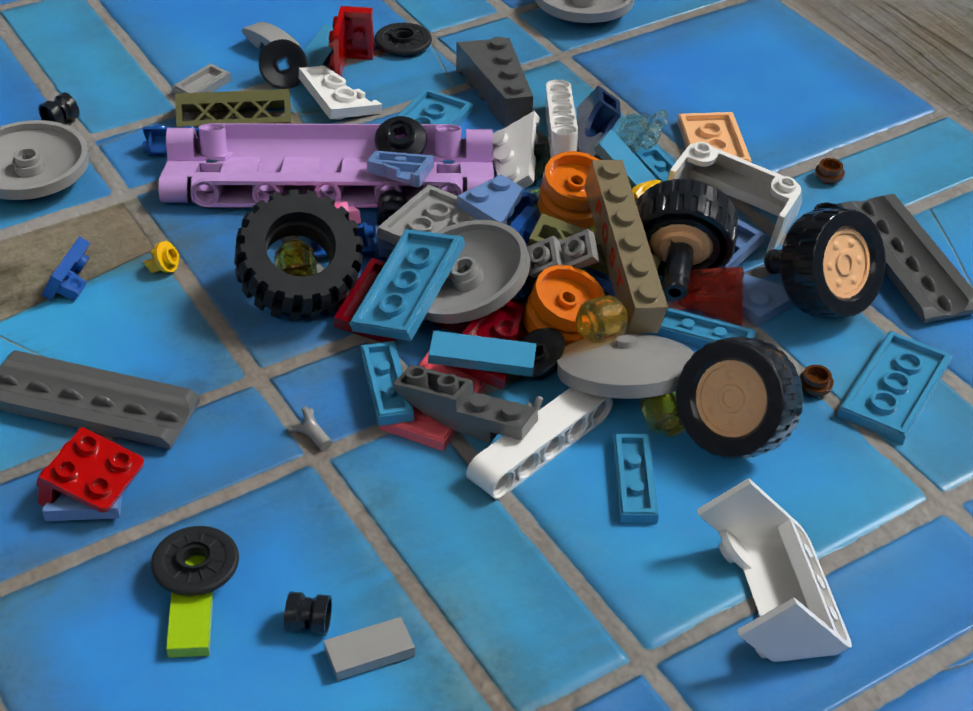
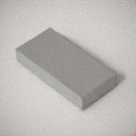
M209 64L172 86V94L175 96L177 93L214 92L231 81V74L224 69Z
M401 617L323 640L324 650L337 681L415 656L414 644Z

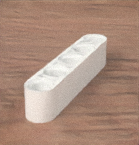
M564 80L548 81L545 92V115L550 157H553L561 152L577 151L578 126L571 84Z
M570 387L538 410V421L523 440L502 436L476 455L467 468V478L493 498L500 499L602 423L612 409V399L586 394Z

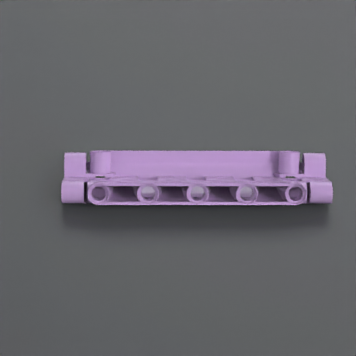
M208 123L198 127L199 137H197L195 128H167V163L159 178V199L161 203L193 202L202 207H253L260 200H264L267 203L271 194L280 192L281 196L287 195L288 190L298 189V194L307 195V190L317 192L316 197L324 199L325 196H328L335 200V202L348 201V206L353 205L355 208H377L378 197L385 191H399L405 195L408 202L427 185L458 196L494 178L493 130L466 129V138H462V128L458 125L421 124L427 134V145L421 155L434 156V167L422 185L414 187L367 172V160L377 151L374 137L376 130L381 124ZM405 134L396 135V138H402ZM206 160H218V162L207 163ZM443 161H454V163L445 164Z

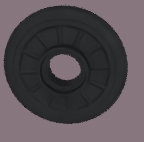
M401 22L382 27L375 34L374 40L377 47L386 53L407 56L426 50L432 42V36L426 28L420 25Z
M208 526L186 527L173 532L159 543L152 555L151 570L157 583L169 592L183 596L203 595L220 588L231 579L238 567L239 551L234 540L219 529ZM193 555H201L206 558L204 562L195 566L185 563L186 559Z

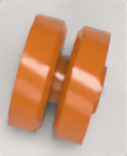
M577 151L561 152L551 157L545 166L543 181L538 194L537 205L541 214H546L584 229L595 225L584 186L592 160L599 159L587 153Z
M554 265L545 268L538 275L532 292L525 302L522 318L524 327L528 332L540 328L556 329L563 335L565 347L575 341L588 338L605 308L606 298L603 288L594 277L582 269L570 265Z

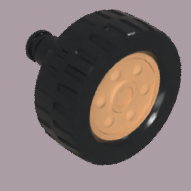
M673 179L653 185L637 199L636 205L651 253L662 257L657 273L659 276L664 277L662 289L665 297L668 299L681 300L685 298L689 291L690 280L710 277L725 268L732 259L737 240L738 217L731 200L719 189L697 180Z
M824 208L812 210L798 218L789 229L782 249H771L767 252L764 258V266L770 274H781L783 286L788 297L804 313L828 318H848L866 310L877 297L884 279L886 256L881 234L875 223L867 215L849 208Z
M731 337L704 345L684 365L676 389L677 412L686 433L701 449L714 456H721L726 459L751 458L775 450L782 442L787 441L792 431L796 429L803 409L802 383L794 364L775 345L756 338Z

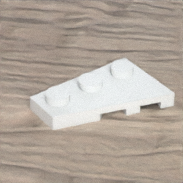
M326 66L299 68L298 78L329 119L342 120L346 117L381 114L382 103L377 100L369 101L365 98V92L359 88L351 89L346 85L344 78Z
M535 110L504 129L493 133V163L497 175L501 174L508 177L511 181L523 187V189L533 184L535 177L536 156L534 155V145L538 144L536 126H539L540 118Z

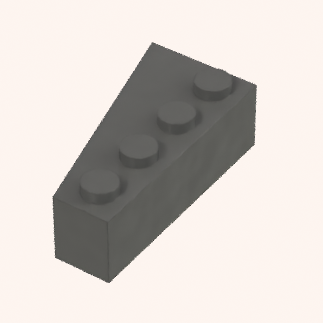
M494 37L487 40L456 42V71L460 75L464 74L466 76L467 84L477 89L478 97L482 101L485 100L489 103L490 111L504 127L533 112V94L510 38Z

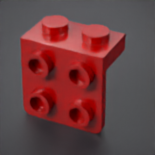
M340 6L338 16L333 17V31L329 32V47H333L334 54H331L330 70L335 71L341 77L347 58L373 60V8Z
M81 427L71 440L63 445L59 454L49 466L45 467L40 473L36 482V486L39 487L38 504L42 506L47 502L53 504L63 493L98 512L106 513L113 507L141 471L144 459L142 456Z

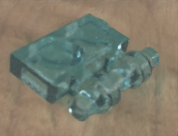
M659 110L651 119L649 114L627 115L622 118L615 133L634 154L637 153L640 147L651 149L653 145L658 143L661 136L660 132L665 129L668 123V113L665 110Z

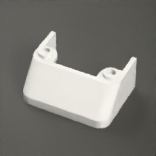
M706 142L690 144L670 169L668 180L691 179L707 183L726 195L778 216L767 252L777 248L798 215L802 204L801 187L793 178L782 176L712 147Z
M751 479L744 480L697 509L698 515L719 532L722 540L719 543V548L724 558L730 564L735 562L745 573L760 617L737 629L742 639L755 648L761 658H768L772 662L835 656L852 647L845 624L805 530Z

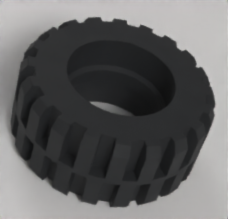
M298 189L288 190L287 195L281 196L280 192L271 194L267 203L264 200H260L253 205V213L247 212L242 219L241 228H238L234 257L237 281L242 283V291L247 298L255 297L254 305L261 311L266 307L271 309L270 316L280 319L281 314L290 316L289 321L295 322L300 321V316H307L309 321L319 319L321 311L325 315H329L336 311L337 303L343 304L351 289L355 286L363 259V241L358 236L359 228L354 220L348 221L349 212L343 206L336 208L334 206L335 200L328 196H325L324 199L316 197L317 192L307 190V195L298 194ZM303 236L317 242L325 250L329 258V264L317 274L294 276L278 269L268 257L267 249L272 243L283 237Z

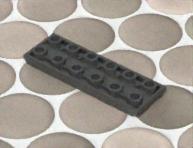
M895 194L874 197L865 201H849L836 204L841 208L858 210L875 223L885 248V274L923 323L973 314V288Z
M17 350L12 351L0 365L1 411L79 429L84 427L92 432L170 450L200 402V396L189 388Z

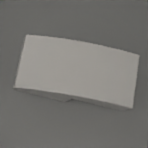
M258 22L244 27L241 31L257 49L264 48L270 42L278 39L290 40L300 46L288 33L266 22Z
M589 229L560 241L556 237L551 236L527 247L530 256L529 276L532 278H537L545 268L554 265H570L581 269L599 262L595 234Z

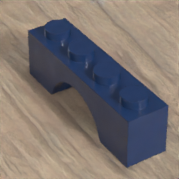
M598 85L576 108L578 152L587 153L602 160L593 148L606 132L613 129L621 117L620 101Z

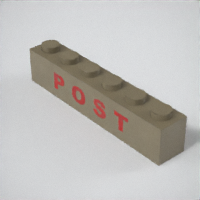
M592 160L584 188L625 333H658L668 305L623 160Z

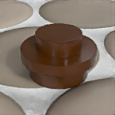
M822 159L815 168L816 177L823 183L834 184L844 178L843 164L837 159Z
M810 365L800 374L802 390L813 396H822L831 392L834 380L828 368L822 365Z

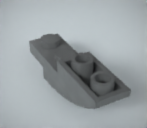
M410 365L393 383V389L421 412L455 431L491 443L498 434L523 440L538 421L537 408L491 397L487 394L475 393L473 391V380L457 377L454 374H446L426 369L422 366Z

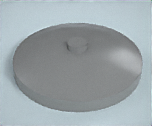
M535 0L537 5L546 13L563 20L579 23H599L617 19L628 13L635 3V0Z
M45 120L21 121L1 126L0 199L26 200L44 197L59 192L76 182L85 173L90 159L87 142L82 134L68 125Z
M492 220L465 221L436 232L463 236L465 246L424 319L445 324L463 323L484 317L509 302L524 285L530 270V256L523 237L511 226Z
M626 333L598 335L567 345L563 356L557 360V374L559 379L567 386L590 395L622 399L654 397L676 391L683 367L694 352L682 343L660 336Z

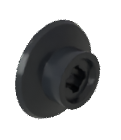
M286 39L274 40L267 44L259 56V70L264 80L271 86L279 89H289L301 82L298 78L299 68L307 67V58L302 48ZM285 59L286 66H288L287 69L279 70L278 60Z
M396 116L387 119L378 127L374 142L377 151L422 154L427 145V134L423 126L410 117ZM405 134L402 138H396V135Z
M540 328L527 333L518 340L520 342L536 343L532 377H547L557 370V360L563 356L565 349V339L558 330Z

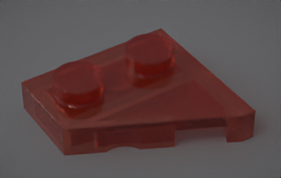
M743 267L692 269L688 294L685 298L677 300L678 304L690 310H699L709 318H719L728 323L743 327Z

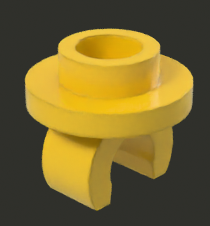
M162 241L157 243L150 252L153 258L144 261L145 266L151 273L159 270L164 273H171L178 267L179 253L171 243Z

